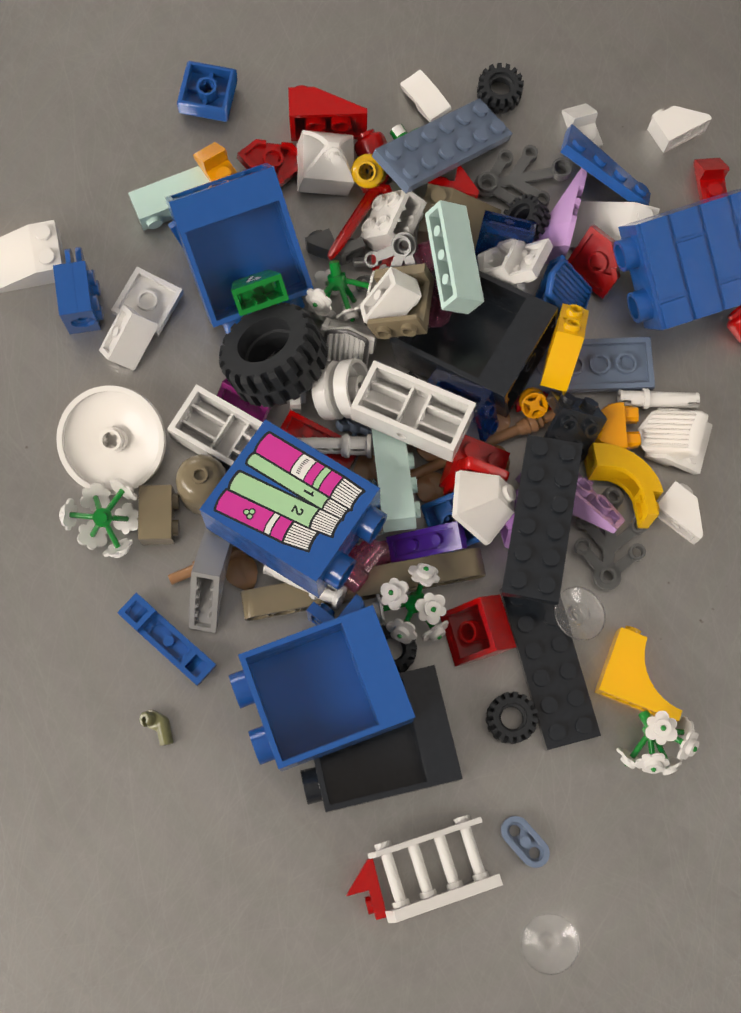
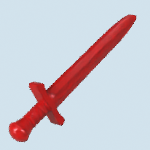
M388 174L379 186L374 188L361 187L362 192L366 194L333 242L327 255L329 260L334 259L348 242L371 208L375 198L381 194L392 192L390 185H386L390 178Z

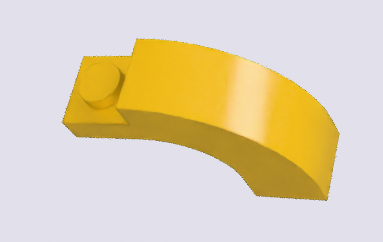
M592 443L584 459L588 480L608 481L621 487L632 501L638 528L648 529L659 515V504L656 501L664 492L656 473L642 458L625 448L606 443Z

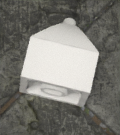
M302 130L297 143V192L348 196L354 184L351 167L354 162L353 135Z

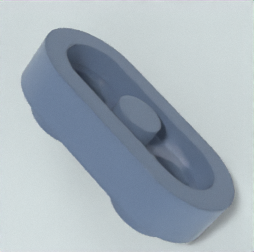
M511 816L503 821L500 828L501 837L523 863L533 868L545 865L550 857L549 847L529 823L519 816ZM513 825L519 828V834L515 837L509 832L510 827ZM532 847H536L539 851L538 857L534 859L529 855V850Z

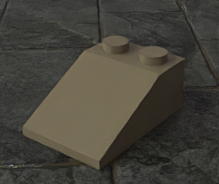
M433 184L427 185L424 199L427 204L423 210V218L419 223L417 244L430 246L425 213L438 201L442 200L467 207L475 255L478 256V254L495 246L501 209L454 188Z

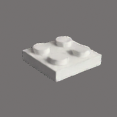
M136 267L112 307L111 312L117 316L123 304L131 307L140 316L158 324L154 335L159 337L184 292L183 289Z

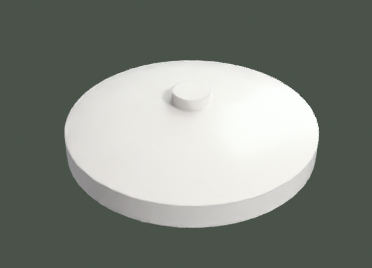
M100 386L83 392L67 406L61 416L57 429V450L64 468L77 483L85 488H90L91 484L99 482L103 485V488L110 490V495H114L117 492L112 489V485L109 483L111 479H124L132 484L135 490L154 476L164 458L166 431L159 412L143 395L126 387Z

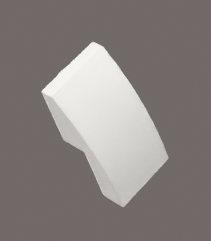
M421 70L400 83L402 91L416 104L418 111L429 122L444 116L452 110L438 88Z

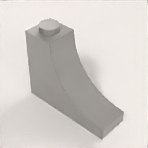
M206 528L191 571L189 628L216 633L222 593L233 545Z

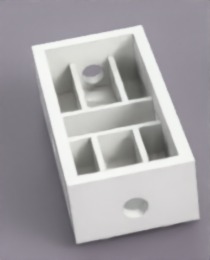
M374 360L351 405V420L453 462L474 417L476 403Z
M196 384L167 430L171 439L199 455L203 454L214 457L228 471L263 422Z

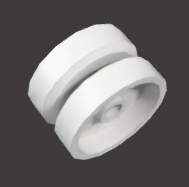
M356 358L344 359L340 362L327 361L325 369L321 370L322 374L319 380L312 383L314 406L319 416L324 420H339L344 417L351 418V405L368 373V369L360 359Z

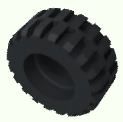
M285 302L242 316L241 321L237 324L234 323L230 328L231 332L223 338V345L220 346L219 365L222 373L237 394L245 402L260 407L261 405L263 407H273L274 404L281 406L287 404V401L290 399L296 400L301 397L300 394L302 392H308L312 388V383L318 381L321 377V370L325 369L328 356L326 341L310 314L300 306ZM280 350L277 354H275V355L272 356L271 358L267 359L271 354H273V353H275L276 351Z

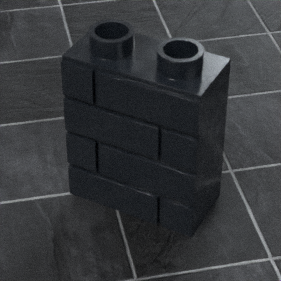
M429 269L435 280L427 334H418L412 337H390L388 340L391 342L396 363L507 418L550 345L558 320V307L479 271L484 302L469 314L442 310L435 270Z
M435 665L399 673L415 714L413 722L314 759L315 767L300 770L308 805L323 801L325 812L328 813L463 779Z

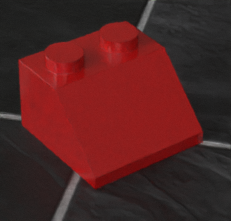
M500 594L478 597L449 609L444 616H440L441 622L446 620L449 622L448 627L445 629V635L455 667L516 648Z

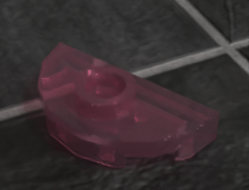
M436 279L434 281L428 321L429 327L444 326L448 323L452 311L441 309Z

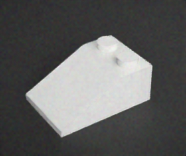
M581 201L569 250H575L593 224L617 241L621 239L619 226L657 215L660 208L636 202Z
M55 220L28 224L0 237V293L55 283L53 265L66 263L61 233Z

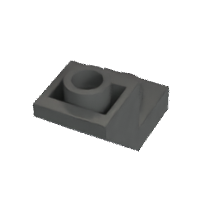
M329 228L323 231H313L308 237H305L308 253L328 261L339 260L341 266L352 262L353 258L365 257L366 245L362 237L357 239L350 238L332 260H329L327 255L335 240Z

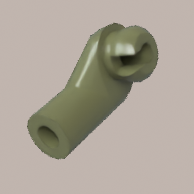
M147 710L141 713L139 717L140 724L157 732L160 746L174 743L168 717L155 710Z

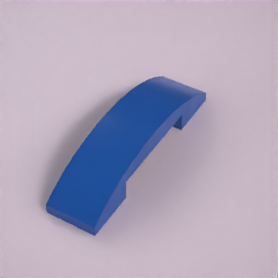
M137 592L117 612L195 685L199 686L217 666Z

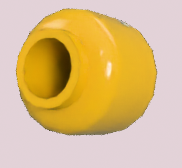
M372 154L359 156L351 167L354 182L362 188L379 186L387 175L385 170L372 157Z

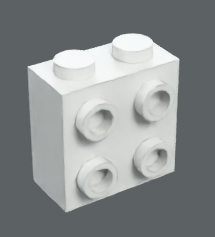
M398 190L377 196L372 203V211L369 218L362 225L360 237H362L365 245L369 248L379 251L390 246L393 237L400 232H409L413 235L417 224L423 218V210L427 202L412 191L406 194L403 190ZM405 240L402 243L403 249L409 246Z

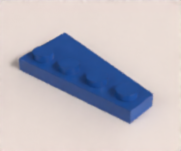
M571 124L565 132L560 152L627 201L649 205L651 193L647 186L633 178L578 128Z

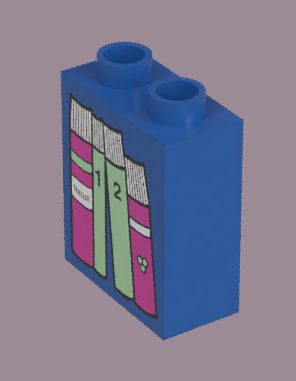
M266 419L199 509L206 529L317 598L321 596L328 584L339 590L346 583L356 565V560L348 556L359 538L369 544L373 542L387 519V514L379 510L380 488Z

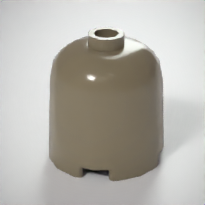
M203 454L191 456L177 470L175 481L180 500L186 509L197 515H201L199 509L227 472L222 463L214 457Z

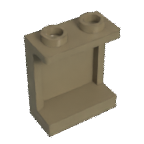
M425 263L393 267L417 279L422 297L407 315L368 319V328L376 336V339H389L390 337L399 336L412 337L418 334H427L435 278ZM389 268L375 269L374 280L376 283L380 281Z

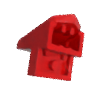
M465 435L453 462L446 461L439 487L444 488V496L454 492L455 475L459 470L498 475L507 482L510 472L506 471L505 468L510 452Z

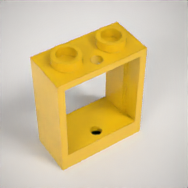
M562 303L546 355L541 386L567 392L584 341L589 310L583 309L576 304L568 305Z

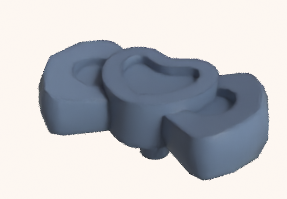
M344 417L343 419L336 420V428L341 432L350 431L352 436H357V433L365 436L372 434L370 427L351 420V418Z

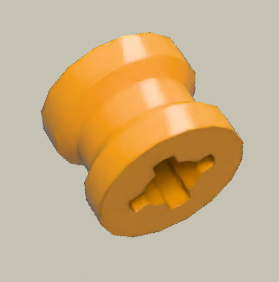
M530 387L523 390L520 394L519 405L524 415L528 418H540L547 412L548 403L543 391L539 388Z

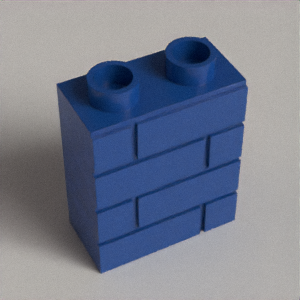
M264 163L165 197L207 317L213 328L223 324L225 333L229 334L232 325L241 321L242 316L239 315L231 292L232 283L235 280L268 269L281 273L289 300L284 302L302 308L305 307L302 296L307 295L309 288L313 290L314 288L274 166Z
M741 189L729 191L618 227L621 239L614 242V256L622 272L630 271L635 291L627 294V305L632 319L637 324L643 322L646 329L664 330L741 305Z
M373 605L238 654L243 670L228 675L240 709L255 703L263 726L248 731L259 764L262 765L275 760L281 772L409 724L415 719L414 711Z

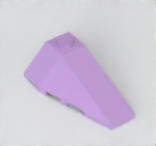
M583 168L577 173L551 211L550 219L547 220L549 225L543 228L545 230L544 234L539 233V239L536 240L540 241L549 238L553 245L545 264H549L551 260L560 255L566 258L581 203L580 198L587 177V171Z
M521 473L515 479L518 483H520ZM579 473L572 515L614 534L625 522V519L605 496L597 495L592 487L594 482L588 480L587 477L583 478Z

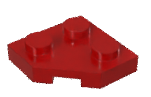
M255 139L237 153L236 159L246 169L264 163L274 166L280 187L297 175V148L293 143L281 142V144L266 143V140Z
M593 224L567 261L592 287V291L604 299L621 277L620 269L614 256L613 245L615 240Z

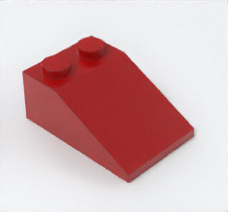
M305 85L288 87L291 141H298L302 130L353 135V140L367 131V108L316 87H307Z

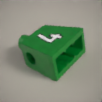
M270 269L235 280L232 283L231 292L240 316L289 300L281 273Z

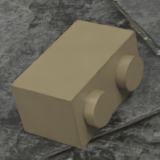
M172 485L139 486L138 540L142 545L175 544V536H179L180 532L179 520H175V509L180 507L179 494L175 493Z

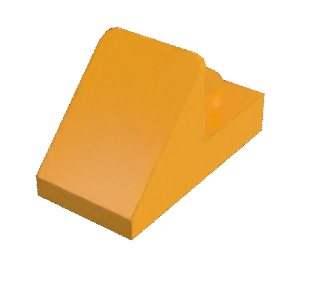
M216 142L193 154V158L210 182L237 173L228 160L227 150Z

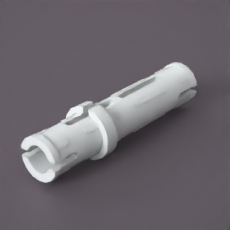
M643 388L641 391L619 389L618 395L620 396H617V402H624V406L641 407V409H649V407L698 409L699 404H696V402L700 403L699 392L650 391L649 388Z

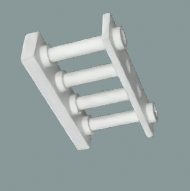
M470 814L453 819L455 825L395 845L392 844L391 840L374 845L376 851L367 853L368 858L372 859L381 856L395 901L392 903L393 909L385 911L388 923H397L503 885L500 874L489 875L488 870L485 871L471 826L482 823L481 817L471 819ZM458 830L461 832L474 873L472 875L473 881L463 884L462 879L459 880L445 837L446 834ZM431 839L435 841L448 882L446 884L447 890L437 893L436 888H432L419 847V843ZM407 847L422 892L419 894L420 899L411 903L410 899L405 896L392 852Z

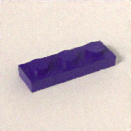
M458 521L386 537L390 563L467 548L464 527Z

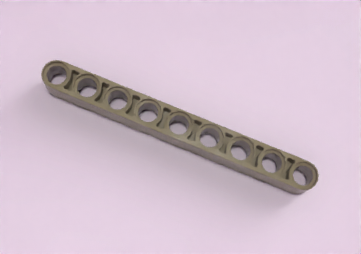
M471 548L353 570L344 584L347 587V593L342 604L349 603L356 594L363 600L376 598V594L383 597L380 591L381 586L384 583H389L391 578L407 582L409 586L408 592L416 591L419 582H414L411 579L412 575L409 574L408 569L410 566H417L419 563L437 568L438 576L440 577L438 583H433L430 587L424 586L423 589L485 577L486 573L481 549ZM287 583L249 589L240 593L246 621L303 612L308 609L313 601L318 605L324 603L328 607L332 606L320 599H311L309 593Z

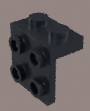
M550 391L546 401L556 415L543 437L583 444L580 461L582 462L587 456L590 446L595 442L606 423L607 418L598 407L599 404L589 397L582 399L565 391L562 393Z

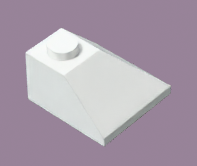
M459 470L455 475L452 517L484 545H488L514 514L515 489L498 475Z

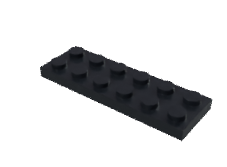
M528 434L501 591L502 596L558 606L583 444Z
M501 595L530 698L534 702V708H537L538 726L545 750L601 736L561 599H559L557 606Z

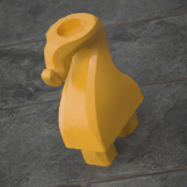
M624 402L608 404L601 409L607 421L594 443L617 445L627 450L638 448L641 445L639 431L626 432V424H637L639 421L638 407L624 406Z

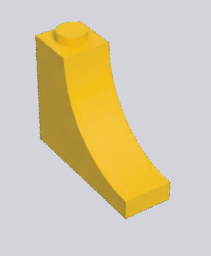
M631 626L619 628L615 632L594 693L642 712L648 710L650 715L653 716L658 711H666L669 714V718H674L678 722L683 710L667 702L654 688L648 676L645 665V646L648 637L641 635L639 629Z

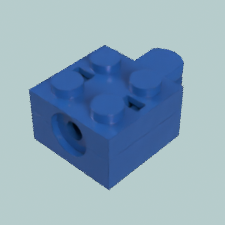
M81 247L75 248L76 262H74L72 250L70 248L65 249L66 263L53 265L59 316L70 335L101 330L100 321L104 320V313L97 297L101 296L99 281L95 278L94 270H89Z

